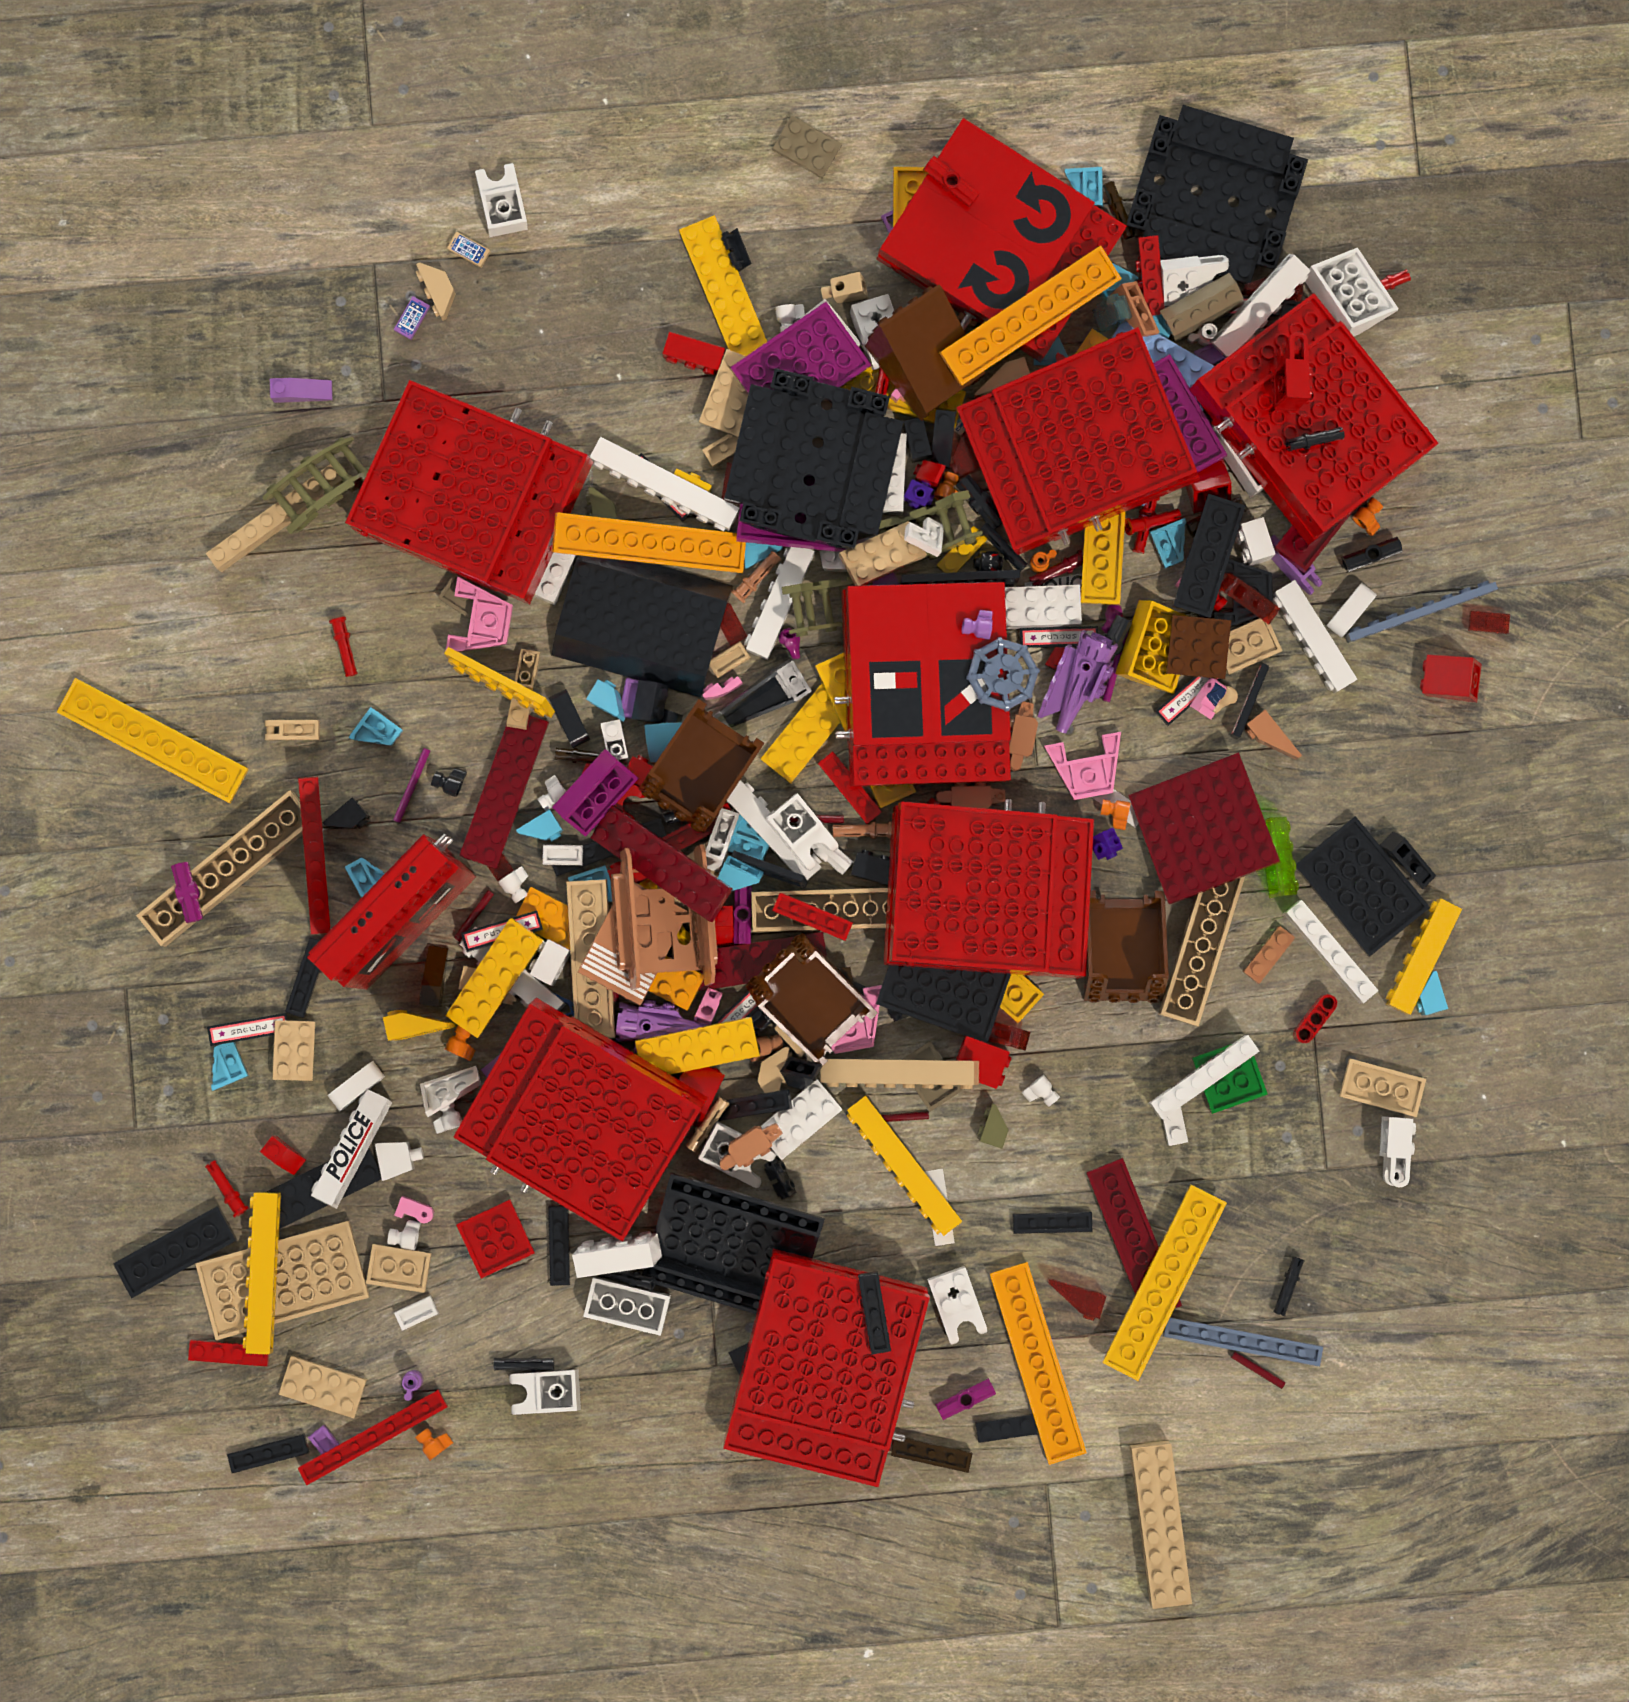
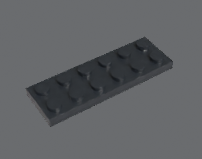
M1211 494L1207 495L1172 607L1211 618L1246 505Z
M1020 570L901 575L900 582L901 585L1005 582V587H1013L1020 579Z
M370 1147L342 1198L382 1179L380 1168ZM326 1163L266 1191L281 1193L279 1229L328 1206V1204L311 1196L313 1193L312 1187L322 1176L321 1171Z
M216 1206L118 1260L113 1265L132 1299L237 1241V1238L221 1208Z

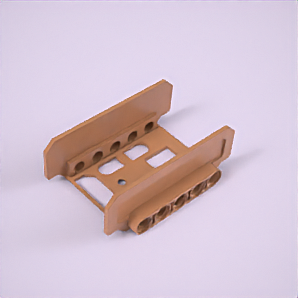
M698 845L694 848V862L710 872V869H707L704 845ZM625 848L620 852V873L611 874V891L618 970H627L630 990L640 988V974L702 970L704 985L713 984L715 982V965L718 960L715 919L713 922H709L689 907L688 915H676L675 897L662 888L641 890L634 883L633 873L638 871L632 869L631 853L629 848ZM639 895H644L648 898L650 917H637L636 898ZM660 897L665 899L663 904L658 901ZM676 923H689L690 942L687 945H682L678 942ZM637 926H651L652 942L649 947H642L639 944ZM671 932L673 959H658L657 933Z

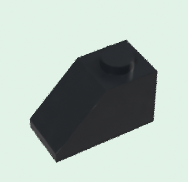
M352 797L322 823L326 827L356 829L358 827L361 829L368 823L367 819L370 816L357 800Z
M789 1056L780 1073L788 1086L804 1090L814 1081L823 1066L819 1063Z

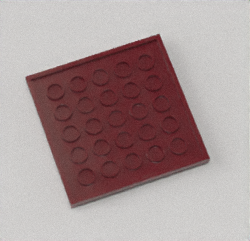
M1239 752L1128 795L1169 905L1281 863Z

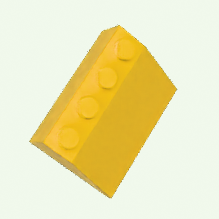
M1139 600L1115 674L1174 694L1180 675L1166 674L1172 615H1187L1151 600Z
M407 1010L387 1012L388 1016L383 1017L388 1041L404 1040L456 1027L455 1023L407 1013Z

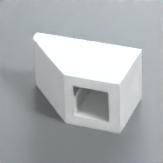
M620 719L601 723L606 750L618 760L628 758Z

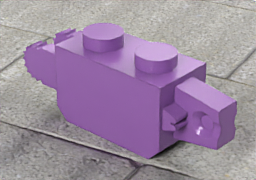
M1272 535L1270 538L1274 548L1280 540L1275 535ZM1275 551V555L1271 558L1272 561L1291 581L1295 580L1308 595H1311L1314 589L1305 580L1307 577L1315 586L1320 587L1323 584L1321 579L1315 574L1314 570L1316 569L1313 564L1303 573Z

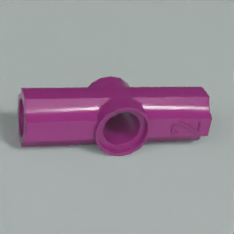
M189 862L172 865L171 869L176 884L175 893L178 902L182 906L186 923L204 919L199 903V890L196 882L193 881Z
M752 885L735 890L734 944H751ZM741 909L748 911V917L744 920L737 917V913Z
M988 1378L974 1386L959 1391L957 1394L935 1405L942 1419L945 1420L996 1395V1392ZM965 1394L971 1396V1401L968 1404H963L960 1401L961 1397Z

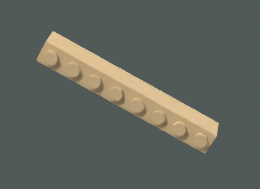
M331 464L320 471L331 487L336 488L342 484V478ZM311 477L302 484L313 500L318 501L325 495V491L314 477ZM293 490L284 497L297 514L301 515L307 509V504L296 490ZM277 502L216 545L206 555L222 573L289 525L291 518Z
M827 1059L828 1061L821 1068L820 1083H827V1087H839V1083H846V1087H858V1083H865V1087H877V1084H884V1088H896V1084H903V1088H915V1084H922V1088H934V1085H941V1089H953V1085H961V1089H973V1085H979V1061Z

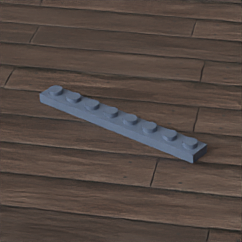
M1489 581L1477 584L1478 588L1471 590L1468 587L1460 590L1459 595L1452 596V593L1441 597L1442 601L1434 603V600L1422 604V608L1416 609L1415 606L1404 610L1405 614L1399 616L1397 613L1386 616V620L1379 622V619L1367 623L1368 627L1363 629L1357 626L1350 629V633L1345 636L1347 643L1492 593L1498 587L1496 582L1489 584Z
M1172 1317L1169 1318L1163 1333V1337L1319 1367L1323 1352V1346Z

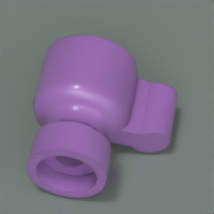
M980 610L976 621H972L969 618L963 619L962 634L974 633L977 638L990 639L992 611Z
M417 1370L408 1371L402 1379V1386L407 1390L404 1399L407 1401L413 1398V1391L419 1389L423 1384V1376Z

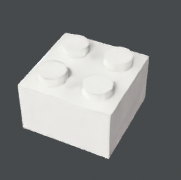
M1264 517L1242 523L1239 526L1235 541L1237 545L1240 544L1242 552H1240L1243 563L1253 566L1269 561L1275 555Z
M548 939L547 942H542L538 950L540 955L538 959L532 961L529 970H531L530 975L554 986L571 951Z

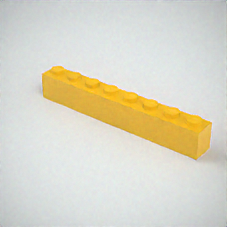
M863 1096L847 1109L849 1112L846 1115L853 1125L855 1123L861 1128L858 1131L864 1140L869 1138L873 1144L870 1146L877 1156L879 1154L882 1155L885 1159L882 1163L889 1172L891 1170L895 1172L897 1176L894 1179L902 1188L905 1185L909 1190L907 1196L913 1203L916 1201L919 1203L921 1208L918 1210L925 1219L929 1217L932 1220L933 1224L930 1226L937 1235L942 1233L945 1236L959 1225L962 1220L869 1099Z
M255 1192L254 1196L250 1198V1208H253V1216L249 1218V1228H252V1236L248 1238V1248H251V1256L247 1258V1268H250V1276L246 1278V1288H249V1296L245 1298V1308H248V1316L244 1318V1328H247V1336L243 1338V1348H246V1353L248 1354L273 1353L281 1193Z

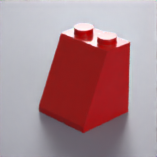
M1223 459L1198 472L1201 480L1186 486L1193 514L1202 512L1208 494L1231 501L1232 482Z
M1427 655L1426 660L1423 661L1425 675L1424 679L1421 680L1420 689L1424 695L1429 697L1477 703L1482 664L1475 658Z
M964 1036L956 1061H979V1083L997 1089L998 1086L1003 1084L1005 1075H1002L1005 1067H1009L1012 1057L1009 1056V1051Z
M705 1067L682 1072L679 1078L681 1082L708 1097L693 1123L696 1127H699L704 1120L725 1077L716 1068Z

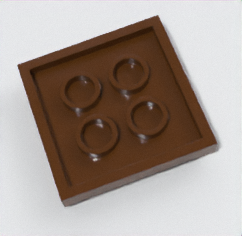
M1172 615L1166 674L1225 679L1231 620Z

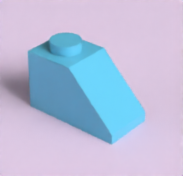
M598 679L586 700L624 722L625 715L621 696L614 689L616 685L608 680L602 682Z
M548 810L516 831L520 835L545 841L550 839L552 842L561 837L560 833L563 829L552 811Z
M728 855L718 878L732 887L734 891L759 883L764 872Z
M1437 971L1431 972L1415 1005L1418 1013L1421 1012V1015H1429L1448 1009Z

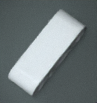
M1361 583L1326 626L1342 638L1377 594Z
M372 1061L333 1090L328 1097L337 1109L342 1111L385 1076L374 1061Z

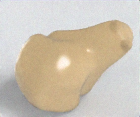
M1226 686L1225 696L1213 710L1215 714L1225 706L1236 703L1238 693L1235 689Z

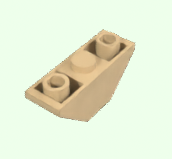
M417 263L416 265L419 270L415 272L418 279L426 284L424 291L428 300L433 299L435 305L432 306L436 317L440 316L442 321L447 319L456 293L445 271Z
M788 1047L781 1049L762 1061L758 1083L764 1093L781 1091V1083H786L780 1070L789 1056H792V1052H789Z

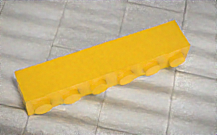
M1437 899L1431 903L1428 910L1430 915L1428 919L1425 918L1421 923L1420 929L1422 931L1419 937L1416 936L1411 944L1413 949L1403 960L1405 966L1402 972L1399 971L1394 979L1396 984L1393 989L1388 991L1385 998L1387 999L1386 1005L1406 1015H1411L1462 911L1461 908L1443 899Z

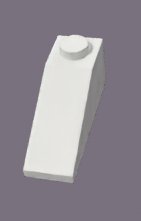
M721 808L705 850L707 869L720 873L739 818V813Z

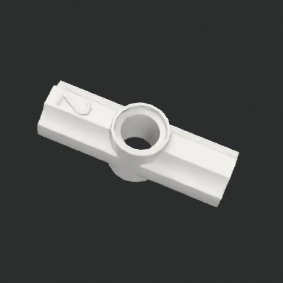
M815 843L811 847L819 858L824 862H828L842 875L853 863L838 848L835 851H830L821 843Z

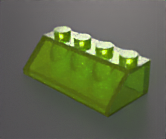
M1287 817L1267 818L1265 822L1281 863L1265 868L1269 899L1298 895L1299 883L1295 879L1294 872L1296 871V863L1292 858L1293 843L1289 837L1290 823L1287 821Z

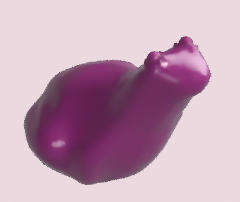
M1120 605L1107 606L1105 611L1106 622L1101 628L1104 633H1108L1116 615L1123 617Z
M786 628L779 633V642L789 650L793 659H799L800 637H796V633L789 634V630L792 629Z

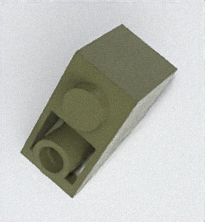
M588 487L589 493H586L587 505H591L592 509L589 516L618 519L615 503L593 487Z
M991 1103V1106H987L983 1117L986 1118L984 1126L980 1125L977 1136L980 1137V1142L1003 1149L1009 1130L997 1106Z

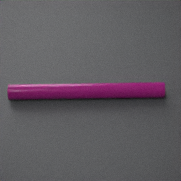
M1128 632L1123 640V645H1125ZM1122 652L1119 655H1115L1112 667L1114 671L1107 681V687L1102 700L1104 702L1110 703L1117 678L1115 673Z
M423 748L394 816L393 820L400 823L430 754L428 749Z

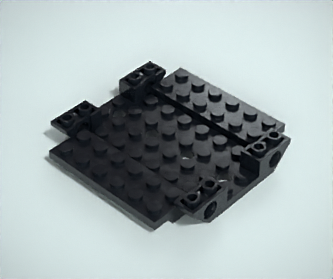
M1182 105L1178 120L1159 115L1126 226L1144 231L1143 237L1158 235L1161 260L1224 255L1229 259V267L1226 271L1215 276L1222 277L1230 273L1236 282L1250 286L1256 264L1273 270L1277 267L1286 237L1288 222L1309 159L1292 154L1289 155L1294 140L1293 137ZM1161 176L1164 178L1165 183L1157 185L1154 182V178ZM1198 187L1201 189L1202 194L1194 196L1191 193V189ZM1235 198L1238 200L1239 205L1231 207L1228 200ZM1266 210H1274L1276 217L1268 218L1265 214Z
M776 368L772 378L771 389L751 384L724 500L743 504L739 522L759 530L835 548L855 549L859 532L878 536L904 423L901 420L884 417L890 396L854 387L848 390L813 381V377ZM829 400L832 403V408L824 410L821 407V402ZM814 438L822 439L823 446L820 448L814 447L812 440ZM805 476H812L815 483L807 486L803 479ZM803 514L806 517V521L803 524H798L795 521V515Z

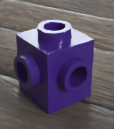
M912 479L904 495V501L910 503L909 506L917 510L926 507V505L930 506L935 496L932 495L933 489L930 488V484L924 481L919 483Z
M1113 827L1093 836V852L1098 860L1104 857L1107 860L1118 856L1116 852L1123 849Z

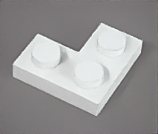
M929 517L923 521V528L909 522L905 526L904 540L938 557L942 551L943 525Z

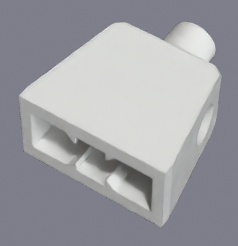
M409 1142L375 1144L382 1181L415 1169L413 1161L424 1159L422 1148L411 1149Z

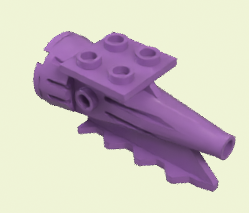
M1082 630L1077 649L1073 648L1070 644L1064 649L1062 658L1058 663L1055 675L1050 682L1049 689L1037 716L1043 718L1061 711L1056 730L1059 732L1067 733L1084 702L1088 700L1092 703L1099 699L1100 696H1103L1107 686L1104 683L1108 678L1110 679L1114 671L1112 667L1114 661L1110 659L1117 650L1118 644L1111 645L1112 640L1094 632L1091 635H1087V631Z
M644 1000V1003L642 1002L639 1007L620 1002L619 1008L623 1009H620L618 1013L616 1035L619 1036H616L615 1042H630L708 1025L682 1018L678 1013L679 1006H675L671 1002H664L661 1005L656 1004L654 1000ZM648 1023L650 1024V1027L644 1026V1024ZM636 1044L634 1048V1053H637Z

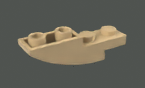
M521 649L514 680L534 692L540 652ZM512 698L507 727L526 730L531 707L524 708L517 703L518 700Z

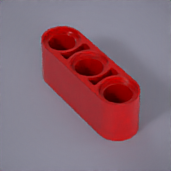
M1322 995L1316 1000L1294 1029L1293 1037L1296 1042L1309 1043L1337 1007L1338 1002L1333 995ZM1325 998L1331 1000V1007L1329 1009L1323 1006ZM1314 1013L1318 1014L1320 1018L1319 1023L1316 1025L1311 1022V1016ZM1301 1029H1305L1308 1033V1037L1305 1040L1299 1037Z

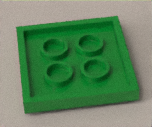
M1230 1045L1192 1057L1195 1069L1205 1064ZM1254 1056L1203 1091L1211 1114L1268 1095Z

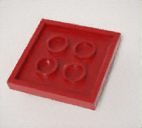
M511 1199L456 1224L481 1279L535 1254Z

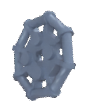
M997 637L993 642L973 651L974 656L966 680H969L980 704L984 703L1003 709L1006 712L1033 697L1032 693L1040 669L1035 665L1025 644L1021 645L1002 639V637ZM997 648L998 655L990 659L985 656V654ZM1003 648L1016 651L1014 657L1004 654ZM1021 656L1029 669L1023 670L1018 661ZM981 660L985 663V667L982 671V674H977V670ZM1000 669L1008 673L1005 680L998 677ZM1023 675H1029L1026 688L1020 686L1023 681ZM978 679H982L987 687L985 692L982 690ZM1015 690L1020 693V695L1011 700L1008 699L1007 694ZM991 692L1002 695V701L989 697Z

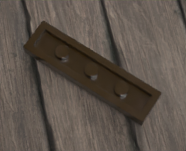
M905 1438L904 1442L894 1440L891 1456L966 1473H969L973 1455L972 1452Z

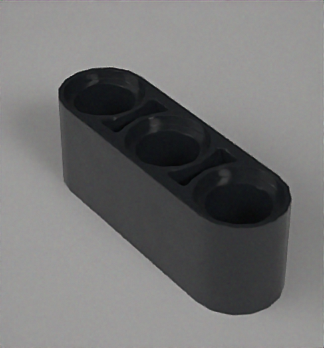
M567 689L550 696L549 700L572 748L589 741V735Z

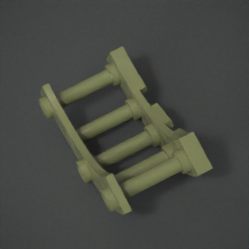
M341 437L333 445L323 449L314 456L305 457L300 462L301 465L291 471L277 484L274 483L266 489L267 493L262 497L263 500L275 498L291 518V524L286 528L290 534L302 531L319 516L317 511L325 505L330 507L342 499L344 492L349 489L351 492H354L361 488L369 469L364 468L348 448V445L354 440L353 437L346 439ZM342 452L358 474L354 477L348 475L334 455ZM327 459L342 478V484L336 488L331 487L315 467L316 464ZM307 470H309L325 491V495L318 501L313 500L297 480ZM289 484L293 486L307 504V509L301 515L294 511L280 493Z
M966 490L952 493L935 502L936 505L930 508L922 507L911 511L908 516L902 518L896 516L882 520L878 535L907 521L911 523L917 521V524H920V527L923 528V521L934 514L940 516L948 540L947 544L942 545L941 553L963 544H972L983 533L982 531L971 532L963 508L964 501L970 498L969 491ZM951 507L956 509L964 536L955 539L947 515L948 509ZM926 552V557L918 561L929 558V560H934L941 556L939 554V556L936 557Z
M846 577L847 581L841 582V579H831L782 587L783 595L789 594V597L792 598L797 629L789 630V634L796 633V637L808 635L807 631L825 629V632L837 631V627L843 626V622L834 623L829 592H831L830 588L839 587V590H843L847 586L853 585L854 582L851 577ZM873 582L866 584L864 586H871L873 585ZM819 590V594L822 596L826 624L816 626L811 595H813L812 591ZM800 596L804 597L808 627L804 626Z

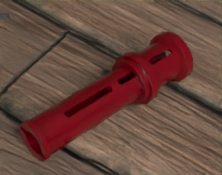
M1081 549L1068 558L1063 557L1061 559L1062 562L1032 577L1030 576V582H1034L1031 583L1032 586H1040L1063 573H1072L1074 569L1082 566L1083 552Z

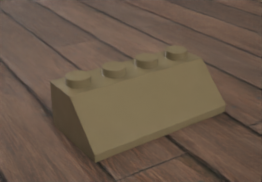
M1228 273L1166 307L1160 313L1176 343L1198 331L1204 325L1212 323L1240 308L1244 304V298L1236 281Z

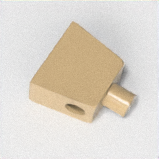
M860 272L831 278V286L821 288L823 299L833 297L837 303L868 299L866 281Z

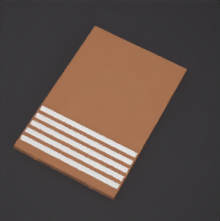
M635 883L641 890L646 889ZM639 895L636 898L637 917H650L649 901L644 895ZM660 897L658 901L663 904L665 899ZM675 904L676 915L688 914L687 910ZM612 905L578 973L641 1006L657 973L640 974V988L630 990L627 970H618ZM676 923L677 934L683 923ZM637 926L639 944L642 947H649L652 942L651 926ZM671 932L657 933L659 960L665 959L672 945Z

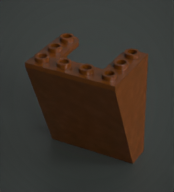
M940 285L934 288L932 286L928 287L922 292L923 295L921 297L915 296L907 302L908 305L902 308L900 306L893 311V315L890 318L886 316L877 323L878 326L872 330L873 333L868 336V342L865 345L866 349L921 421L929 416V412L937 409L943 402L963 388L980 381L986 373L984 370L960 386L939 352L966 335Z
M698 699L646 776L639 790L642 791L641 794L646 798H652L657 801V804L662 809H669L673 812L677 819L685 820L691 824V828L695 831L704 833L761 750L764 742L758 738L754 742L750 741L747 735L743 737L713 717L712 711L708 713L704 709L707 704Z
M1090 890L1084 1001L1092 1003L1109 1001L1111 1003L1128 1001L1130 1003L1148 1001L1149 1003H1157L1162 1001L1169 979L1164 891H1155L1154 898H1148V895H1144L1143 899H1105V895H1100V898H1096V890Z
M803 932L795 936L788 947L780 950L776 958L771 963H767L757 976L752 977L748 981L746 986L757 1006L815 1063L822 1064V1066L828 1061L824 1057L827 1051L831 1053L833 1051L831 1046L858 1021L863 1023L865 1015L872 1020L878 1014L872 1004Z

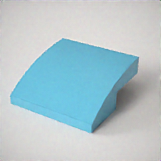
M683 722L645 724L650 762H657Z

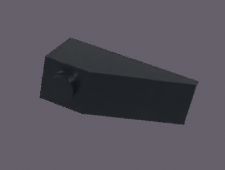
M937 408L931 462L945 465V468L950 469L957 410Z
M1393 831L1380 844L1385 853L1421 889H1424L1436 877L1435 873L1405 837Z

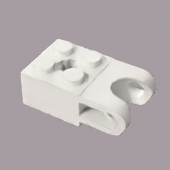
M513 163L504 165L505 175L499 181L488 179L484 169L475 171L489 237L528 230Z
M1224 255L1160 260L1164 306H1170L1212 283L1213 277L1216 274L1228 269L1229 259Z
M888 294L853 304L850 309V315L859 341L864 349L866 358L871 364L870 368L872 370L878 369L880 366L866 349L865 345L868 342V336L873 333L872 330L878 326L875 320L880 321L885 316L890 318L893 315L894 308Z
M798 793L793 795L765 819L799 862L809 871L815 867V861L810 855V848L813 844L821 843L830 851H835L838 848L836 840ZM790 817L798 819L796 822L797 826L789 824Z
M1382 1116L1380 1156L1384 1157L1383 1180L1388 1185L1404 1187L1409 1183L1411 1155H1414L1415 1151L1412 1135H1415L1416 1124L1413 1123V1119ZM1397 1172L1398 1177L1395 1180L1394 1177L1395 1173Z
M717 1121L703 1145L698 1159L752 1187L759 1188L762 1183L761 1178L751 1171V1164L747 1167L743 1165L738 1167L736 1164L729 1168V1170L720 1168V1159L729 1153L728 1151L721 1152L722 1148L720 1147L729 1146L731 1141L742 1134ZM771 1149L766 1155L761 1157L759 1154L753 1159L760 1158L773 1161L776 1153Z
M965 1266L927 1279L949 1342L952 1345L959 1341L957 1328L963 1321L972 1322L979 1334L987 1333V1327ZM951 1287H954L955 1290L958 1289L955 1297H952V1295L948 1296Z
M579 1369L509 1375L511 1384L522 1385L527 1391V1398L523 1403L511 1406V1414L513 1415L581 1410ZM558 1386L562 1389L560 1397H558V1393L555 1394L554 1389H557Z

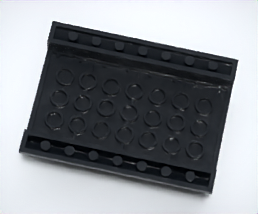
M578 555L555 632L551 656L636 680L658 682L669 686L668 689L701 698L733 585L658 564Z
M671 1173L655 1233L658 1234L662 1256L654 1267L644 1268L642 1275L656 1278V1285L756 1314L773 1249L813 1258L825 1218Z

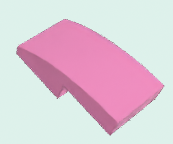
M737 676L735 679L731 677L724 682V688H721L718 683L715 685L711 683L703 690L705 693L702 696L705 700L722 697L743 685V682Z

